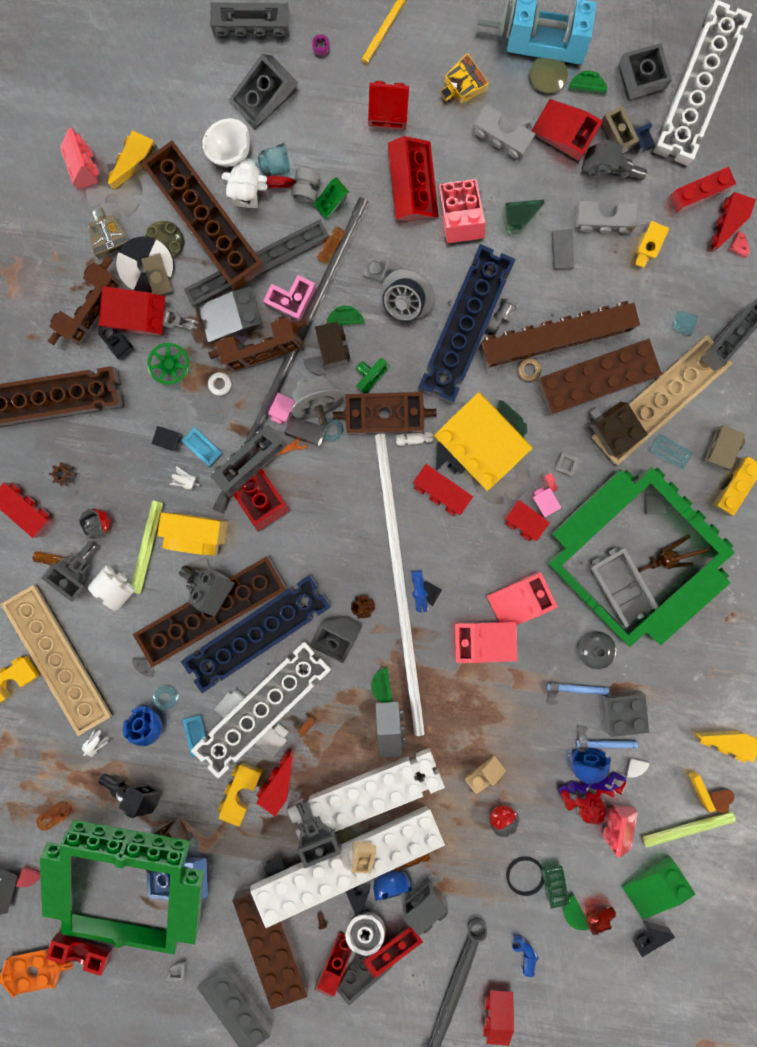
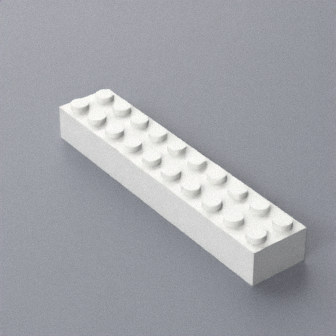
M427 806L421 807L341 844L342 852L335 857L308 868H304L301 862L250 885V892L265 928L445 846L431 810ZM353 842H372L373 845H376V855L371 874L351 873Z

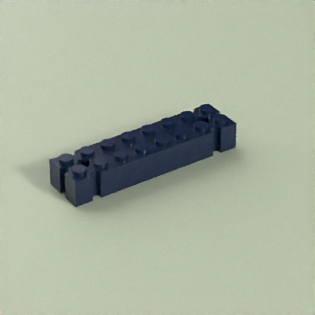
M482 244L479 245L472 262L476 266H470L428 363L427 369L431 371L429 374L424 373L418 386V390L431 396L433 391L439 393V399L452 405L460 390L459 387H456L457 382L462 383L506 283V280L502 279V277H508L516 260L501 253L500 257L493 255V249ZM488 268L492 270L490 275L486 274ZM442 374H445L446 379L448 381H444V383L440 382V378L438 376H442Z
M311 574L297 583L299 588L295 591L292 587L205 644L200 648L201 654L195 651L180 661L188 674L193 672L197 677L194 683L201 693L216 685L218 682L216 678L219 677L222 681L313 619L311 616L313 613L316 612L319 616L331 608L332 605L324 593L320 596L317 593L316 589L319 586ZM304 596V598L307 597L309 599L308 606L300 603L302 601L301 597ZM207 661L212 663V670H210V667L206 668Z

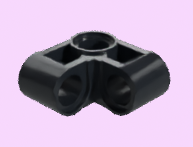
M99 326V336L118 360L134 348L128 339L122 335L127 331L112 329V335L105 337L104 332L107 327Z

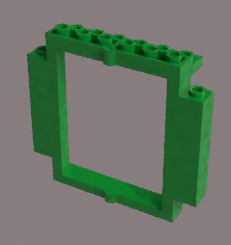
M650 467L645 472L642 471L635 482L632 481L634 477L627 469L624 472L619 469L552 532L564 548L549 561V565L629 647L646 632L661 646L731 583L727 579L729 575L722 568L719 570L718 568L735 553L731 549L733 544L726 537L723 540L718 535L720 531L713 524L708 525L704 521L706 519L705 515L700 510L695 511L691 507L693 503L685 495L681 497L677 493L679 489L673 482L668 484L663 479L666 475L658 467L656 469ZM651 484L717 553L711 561L629 634L563 564Z
M73 819L69 829L65 831L61 843L46 842L40 856L42 917L61 920V934L113 943V946L116 948L124 945L175 955L178 942L195 945L200 925L204 871L185 867V861L190 848V841ZM71 856L112 863L117 868L129 866L170 874L167 931L72 914Z

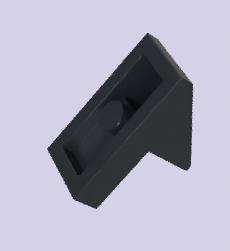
M440 441L436 444L435 470L437 471L447 461L449 463L447 467L454 474L457 472L462 474L466 468Z
M371 885L357 891L358 886L345 891L356 916L361 915Z
M644 921L650 935L639 938L635 946L640 955L644 957L674 939L675 936L668 927Z

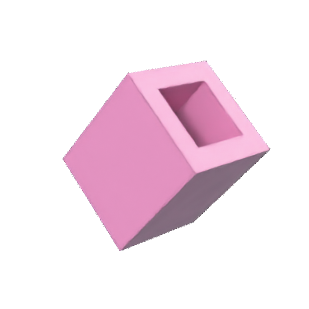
M277 393L268 412L272 416L271 420L282 424V422L287 423L292 414L291 409L295 401Z
M541 487L534 491L535 495L531 497L542 517H546L561 508L550 488L545 489Z

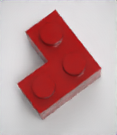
M490 990L489 997H485V1010H488V1017H485V1024H483V1037H486V1044L509 1046L514 1033L513 992Z

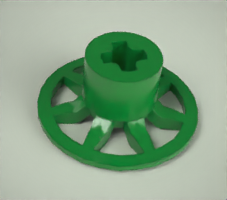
M174 343L159 344L150 352L147 360L148 371L152 378L165 385L180 382L187 375L190 364L185 350ZM170 346L179 349L180 352L174 356L171 355ZM162 347H166V355L164 357L156 353ZM182 354L185 357L186 365H182L179 361ZM155 355L160 360V363L151 366L152 357ZM153 369L162 370L160 379L155 376L152 371ZM180 369H185L183 374L177 378L176 374ZM166 375H172L174 378L173 381H164L163 379Z

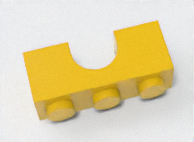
M749 456L740 459L731 473L734 475L731 482L725 489L719 492L711 505L726 516H734L757 480V461Z
M19 656L11 662V667L0 669V703L11 696L6 689L8 679L15 680L21 688L41 675L30 656L24 658Z
M243 761L239 766H235L231 775L235 777L233 783H228L224 793L227 794L226 800H221L217 810L220 812L218 819L240 827L249 804L239 799L238 791L241 789L254 791L263 769Z

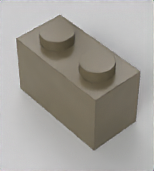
M623 105L606 113L602 118V125L609 140L623 145L622 154L635 148L639 139Z
M724 425L719 426L705 463L723 470L734 468L738 462L737 454L745 444V433Z

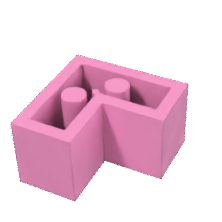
M297 275L289 292L271 284L263 302L265 306L299 321L302 319L316 290V285Z

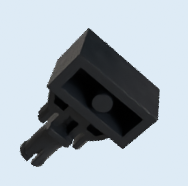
M107 774L101 775L98 781L100 785L110 790L112 797H116L121 802L119 808L124 811L126 816L131 818L153 813L162 794L161 791L149 784L129 786L125 784L124 780L117 781Z

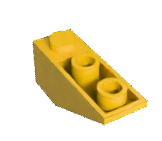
M133 130L130 135H127L124 141L125 147L116 158V166L108 175V184L112 189L115 190L144 168L141 162L151 156L157 147L154 140Z
M740 730L696 733L695 735L701 739L700 743L708 747L715 745L718 747V751L726 755L729 752L735 754V758L744 763L747 760L754 763L757 756V738Z

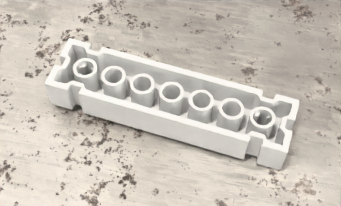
M715 0L704 22L705 26L700 32L661 129L663 132L658 137L653 149V153L666 158L669 154L674 155V161L689 166L696 156L700 146L698 143L704 136L742 41V34L746 30L752 16L751 13L739 8L733 12L729 10V4L719 0Z
M305 640L293 651L295 656L292 659L286 657L209 732V739L204 736L192 748L191 752L201 762L204 759L209 762L207 768L217 778L221 777L230 768L231 763L229 761L231 759L236 762L314 687L312 681L316 677L321 680L331 670V667L321 657L316 660L313 656L315 651ZM300 664H303V666L307 664L308 672H300ZM217 745L219 747L222 746L224 748L222 750L223 753H221V751L219 753L216 751Z
M429 747L417 752L415 759L410 760L409 756L314 793L309 796L308 805L314 817L320 816L322 823L326 824L331 830L335 829V831H338L421 798L425 790L429 789L431 794L445 788L439 770H433L436 767V763ZM420 771L423 777L419 778L416 772ZM303 798L288 804L287 811L292 824L297 822L299 825L303 822L296 808V804L303 803ZM297 825L296 834L299 838L301 832Z

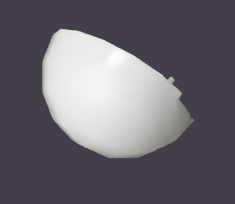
M232 118L222 119L212 124L202 140V147L206 157L215 165L222 167L235 166L245 160L250 147L249 131L246 125Z

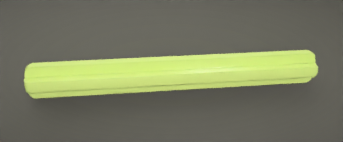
M152 501L131 584L135 588L134 593L136 594L142 592L163 503L159 501Z
M729 811L642 837L645 847H651L734 823L736 818L734 813Z

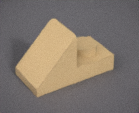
M494 755L464 779L477 795L490 784L494 786L506 770Z
M353 842L351 873L371 874L376 855V845H373L372 842Z

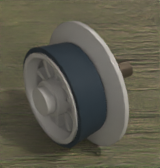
M399 269L389 274L383 283L382 301L384 308L396 320L403 322L413 321L425 316L431 310L434 303V291L429 281L420 273L410 269Z

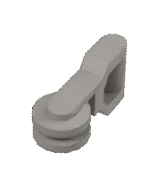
M164 307L163 327L197 330L195 325L199 324L198 321L189 318L183 319L179 316L177 310ZM173 313L176 316L175 321L169 324L170 314Z

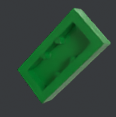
M335 177L329 182L314 205L325 218H328L349 191Z
M382 357L372 368L364 361L357 365L356 370L364 376L356 385L362 394L368 393L390 368Z

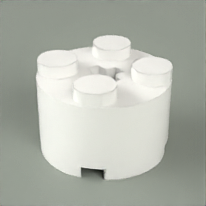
M107 565L88 586L89 591L94 597H100L105 606L115 611L121 608L135 592V588L126 583L128 579L122 573L116 574Z
M361 912V915L355 916L351 920L346 930V941L350 949L364 956L377 952L386 937V926L381 917L374 912ZM364 929L370 932L369 937L362 935Z

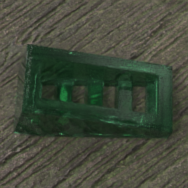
M558 865L542 869L550 908L569 905L563 867ZM557 873L558 877L550 879L549 875ZM559 881L560 883L559 885L551 886L552 882ZM561 888L562 892L553 894L552 890ZM563 896L564 900L554 902V898Z

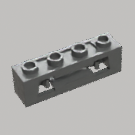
M210 2V26L213 34L219 36L235 34L237 36H245L246 34L284 36L289 34L288 3Z
M757 298L743 308L702 355L701 359L713 371L724 366L757 328Z
M269 425L260 428L251 440L245 441L239 451L232 453L222 466L216 467L210 477L230 498L286 447L284 440Z

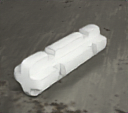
M432 432L396 436L397 446L423 444V442L432 443L434 441Z

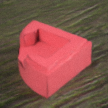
M738 231L729 250L746 258L750 248L746 236L741 231Z
M552 473L543 476L548 488L552 492L557 491L558 486L555 484V478Z
M24 867L16 886L29 887L41 877L40 872Z

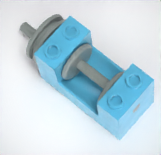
M505 0L501 21L478 17L477 25L500 29L499 36L501 37L503 33H506V37L509 38L507 52L582 65L592 38L597 2L577 0L574 10H570L569 14L565 15L541 11L540 5H536L537 0Z

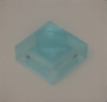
M681 310L678 311L672 330L692 335L698 316Z

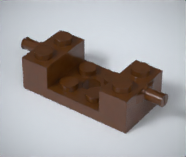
M106 255L101 264L98 265L93 262L92 265L86 267L83 279L95 288L88 292L83 306H79L76 309L74 319L62 311L53 315L49 327L54 332L47 340L50 344L55 346L60 336L77 345L81 343L100 315L102 287L119 288L121 282L107 271V268L113 261L112 258Z
M286 316L276 318L275 322L270 323L274 338H265L256 345H244L234 336L222 337L221 341L215 342L217 349L208 352L211 360L220 357L223 366L232 372H236L302 349L304 345L299 329L309 326L308 320L304 318L299 321H292Z
M423 392L345 394L346 407L344 411H333V415H340L333 416V420L345 419L347 435L382 432L419 433L424 432L425 417H437V413H429L437 412L436 408L425 409L423 405ZM386 407L390 410L388 418H382L379 415L381 408Z

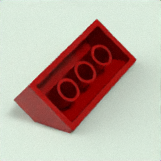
M402 136L388 142L396 220L418 221L439 218L431 142L408 136Z

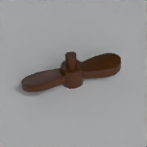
M654 556L650 557L652 560L651 564L638 569L639 573L649 568L655 569L660 567V561L655 560Z

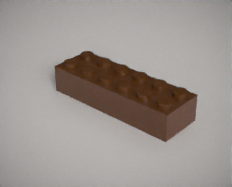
M648 338L542 376L536 381L548 414L551 416L657 378L662 373Z
M250 888L235 893L232 901L271 1010L308 997L309 987L285 920L265 928Z

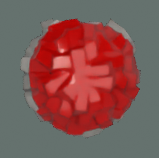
M601 797L598 803L591 801L590 808L577 806V813L585 824H600L604 822L608 811L605 800Z

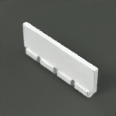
M235 689L232 694L228 692L214 710L224 718L246 696L238 689ZM278 724L275 728L271 727L255 744L273 758L287 741L285 736L289 731Z

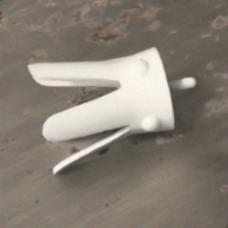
M176 466V472L181 476L173 474V483L169 485L181 486L187 490H192L194 485L200 486L195 483L197 476L189 475Z
M93 730L89 740L82 746V750L85 752L83 756L87 754L93 757L100 748L108 744L109 738L106 737L99 742L101 730H98L95 734V730Z

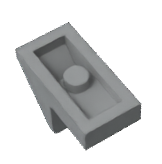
M369 257L363 276L384 283L389 274L405 268L390 260L384 262Z

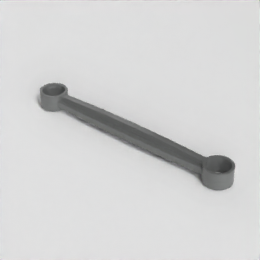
M474 919L468 925V942L445 997L431 1042L424 1047H440L466 983L478 944L487 937L486 924L480 919ZM481 925L484 927V933L480 936H474L471 933L472 927Z

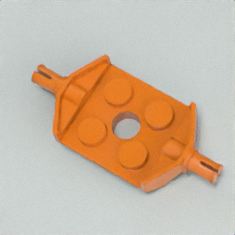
M48 949L10 956L4 962L2 973L0 974V984L3 985L13 998L17 994L51 987L54 990L58 984L61 972L73 969V961L61 964L46 959ZM29 967H35L38 973L36 975L31 974Z

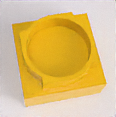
M161 513L157 536L164 537L162 546L164 549L214 556L218 553L219 545L225 544L228 521L178 513Z

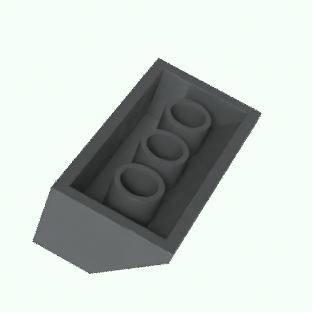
M229 965L197 987L238 1047H256L270 1037L271 1024Z

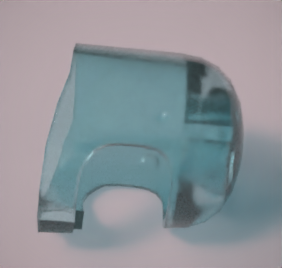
M281 143L273 148L264 149L259 153L258 164L264 176H278L289 173L290 164L285 143Z

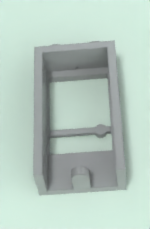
M617 546L608 551L609 555L593 559L591 561L592 564L588 567L596 578L621 625L628 627L629 622L634 619L643 618L646 612L652 609L656 610L658 605L627 550ZM621 557L635 583H630L628 587L612 595L598 570ZM637 585L642 594L618 607L614 598L631 588H635Z

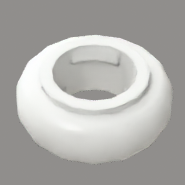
M214 373L208 380V388L214 395H225L231 389V379L225 373ZM221 378L225 381V386L219 390L215 388L214 383L217 379Z

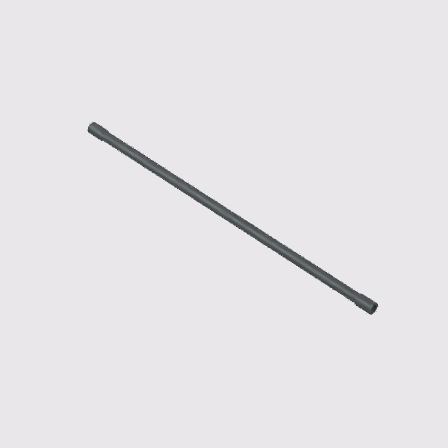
M359 197L352 211V216L304 315V318L308 320L309 326L299 329L302 341L309 330L358 223L368 207L369 201L365 198ZM299 350L286 354L246 441L251 440L256 432L263 427L275 397L279 393ZM221 491L212 509L223 514L230 498Z

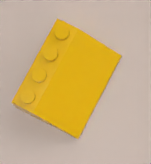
M480 392L434 435L487 491L533 449Z

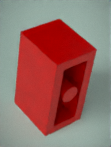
M520 500L514 503L504 517L507 521L505 524L514 531L516 528L523 532L521 536L529 542L531 540L537 541L550 524L549 521Z

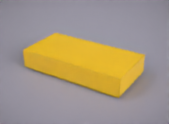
M695 771L689 773L690 780L703 808L709 813L715 811L716 809L700 775Z

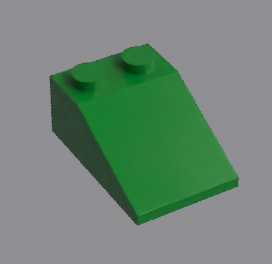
M670 856L622 886L642 919L679 906L696 895Z

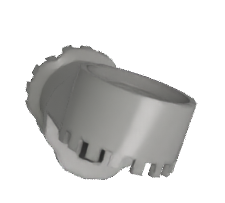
M507 298L501 299L502 304L498 312L492 316L486 332L496 335L502 321L510 323V316L514 308L518 306L514 301L510 299L508 301Z

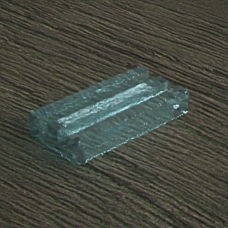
M658 434L656 441H654L653 446L649 450L682 470L693 452L661 434ZM662 440L663 442L683 452L687 456L683 457L682 455L662 445L660 441ZM659 447L660 449L680 459L681 461H683V463L681 464L680 462L660 452L656 448Z

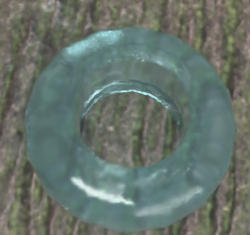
M327 418L328 424L324 425V427L334 424L337 427V433L329 435L326 432L324 439L336 441L343 434V425L338 419Z
M162 686L155 691L153 701L159 709L167 710L175 705L177 695L172 688ZM167 693L170 696V701L163 703L160 700V694Z

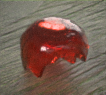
M599 903L593 904L588 909L586 922L592 935H599V933L612 929L610 922L616 917L614 908Z

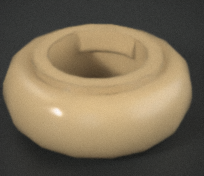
M533 358L522 360L518 366L520 378L527 382L536 380L541 374L540 363ZM526 365L534 366L535 373L533 375H527L524 372Z

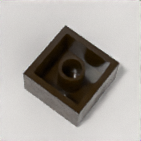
M338 321L315 326L325 369L348 365L347 359H350L348 346H343L342 341L346 340L343 326H339Z
M620 401L589 423L607 453L613 457L619 456L648 435L627 402Z

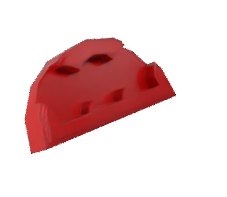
M266 176L267 181L265 182L267 188L292 189L293 184L296 183L294 179L285 176Z

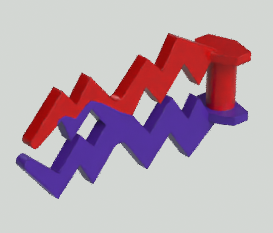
M613 772L610 778L606 777L600 783L586 784L584 782L580 785L572 780L568 786L560 787L559 794L563 798L568 811L573 810L575 806L590 808L591 801L598 803L602 794L613 798L616 793L622 795L627 785V779ZM615 779L624 781L620 787L614 783ZM606 785H610L613 787L612 789H609L606 787ZM589 787L596 790L595 795L588 792L585 800L576 796L574 801L569 793L576 795V791L585 795Z

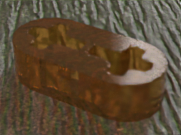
M66 801L56 803L37 818V827L43 831L51 829L70 815L72 811L71 805ZM64 807L66 809L64 813L56 815L60 808ZM50 816L53 818L48 824H43L42 822L44 818L47 819Z

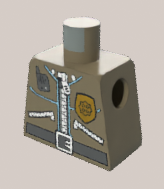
M103 208L92 211L95 221L88 224V231L93 253L99 259L119 251L129 241V238L113 215L106 217Z

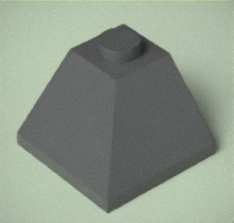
M347 618L321 622L310 646L344 663L362 626Z

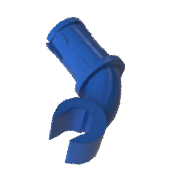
M422 570L412 571V581L414 584L412 595L415 598L416 611L422 613L421 606H423V610L426 612L428 610L426 598L428 592L423 585Z
M516 935L513 941L520 944H512V949L516 952H524L523 975L534 977L536 961H538L539 957L522 936Z

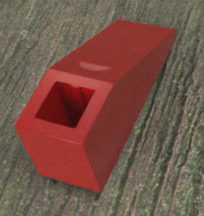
M736 192L725 198L722 205L724 209L723 215L719 216L716 224L718 227L717 233H714L710 245H713L711 252L716 251L751 217L756 199Z
M341 932L338 933L314 987L315 991L328 997L335 996L352 953L347 944L346 935Z

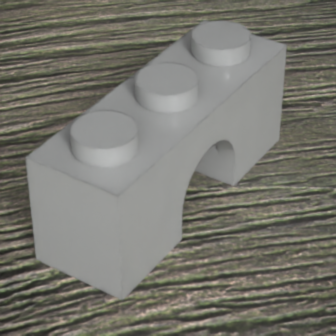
M485 104L473 125L474 133L482 139L487 138L490 140L493 146L505 149L511 157L522 159L532 143L535 133L520 124L512 133L502 132L498 126L502 113Z
M579 201L576 206L575 229H581V232L600 230L601 233H610L611 230H615L621 234L631 233L637 227L638 203H618L614 207V216L607 218L600 214L599 202Z

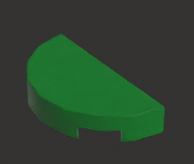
M588 70L576 75L571 80L568 90L606 94L607 84L599 76V73Z
M344 305L337 307L327 318V324L338 321L339 326L365 324L363 316L352 306Z
M387 667L380 669L374 675L371 683L374 697L382 703L393 702Z
M572 893L567 897L564 904L563 914L565 920L576 930L585 931L592 929Z

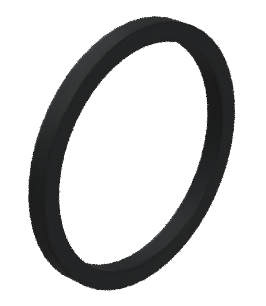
M521 857L510 864L506 878L513 892L522 896H530L542 888L545 881V873L538 861L530 857ZM520 861L534 862L541 870V882L531 892H520L510 883V871Z

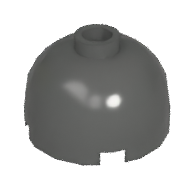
M592 631L586 633L580 639L577 653L579 659L587 667L598 670L604 669L611 665L616 658V645L609 635L599 631Z

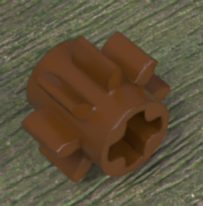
M60 462V467L52 466L54 470L49 475L53 476V483L60 481V486H64L65 482L72 483L71 477L75 473L71 472V465L65 467L64 462ZM65 472V476L61 477L59 473Z
M368 595L356 596V601H353L351 604L352 613L357 615L358 619L371 617L370 613L375 610L374 601Z

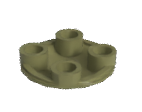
M538 58L532 64L530 70V80L533 89L544 93L561 91L568 77L565 63L554 59Z
M158 221L146 229L145 236L160 241L168 249L171 257H174L181 250L183 236L180 229L173 222Z

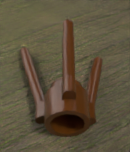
M687 535L671 546L662 549L663 553L659 555L660 563L667 569L693 566V562H677L680 559L709 552L710 548L682 555L672 551L691 537Z

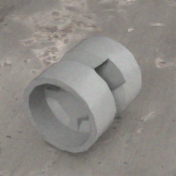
M297 168L294 178L297 183L293 184L291 197L303 202H315L317 195L315 187L319 186L321 174L312 169Z

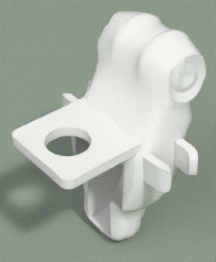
M246 158L235 165L231 173L224 172L222 174V179H224L222 185L227 187L226 195L228 198L233 199L235 207H258L257 190L264 191L267 189V184L265 183L267 177L260 175L256 160Z

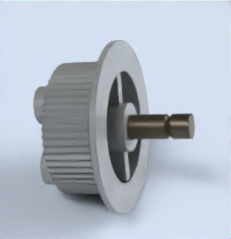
M325 375L308 381L301 380L292 392L295 404L291 412L294 417L300 419L318 417L320 425L324 426L328 424L325 414L336 409L343 402L344 396L342 392L334 389L332 381L327 379Z

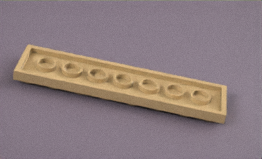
M708 335L702 338L629 403V406L648 434L645 438L619 456L613 457L607 453L596 434L591 437L616 466L733 364L729 360L724 366L713 371L701 359L702 355L714 343Z
M36 584L1 603L0 605L77 736L112 717L111 712Z

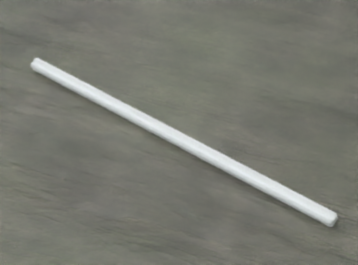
M384 433L375 435L413 727L415 736H422L425 732L386 437Z

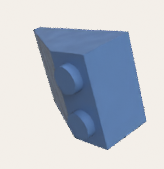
M187 857L185 867L204 871L202 899L208 897L207 860L202 857ZM155 871L147 873L148 898L169 900L170 874Z

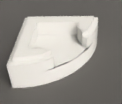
M630 757L625 776L633 778L642 775L650 763Z

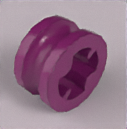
M323 34L316 35L313 38L312 46L314 52L318 55L326 54L330 48L328 38ZM317 42H324L325 47L321 46L318 48Z

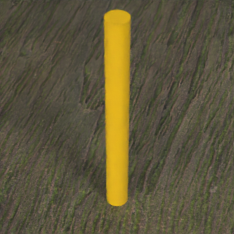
M397 0L361 58L363 62H369L406 0Z

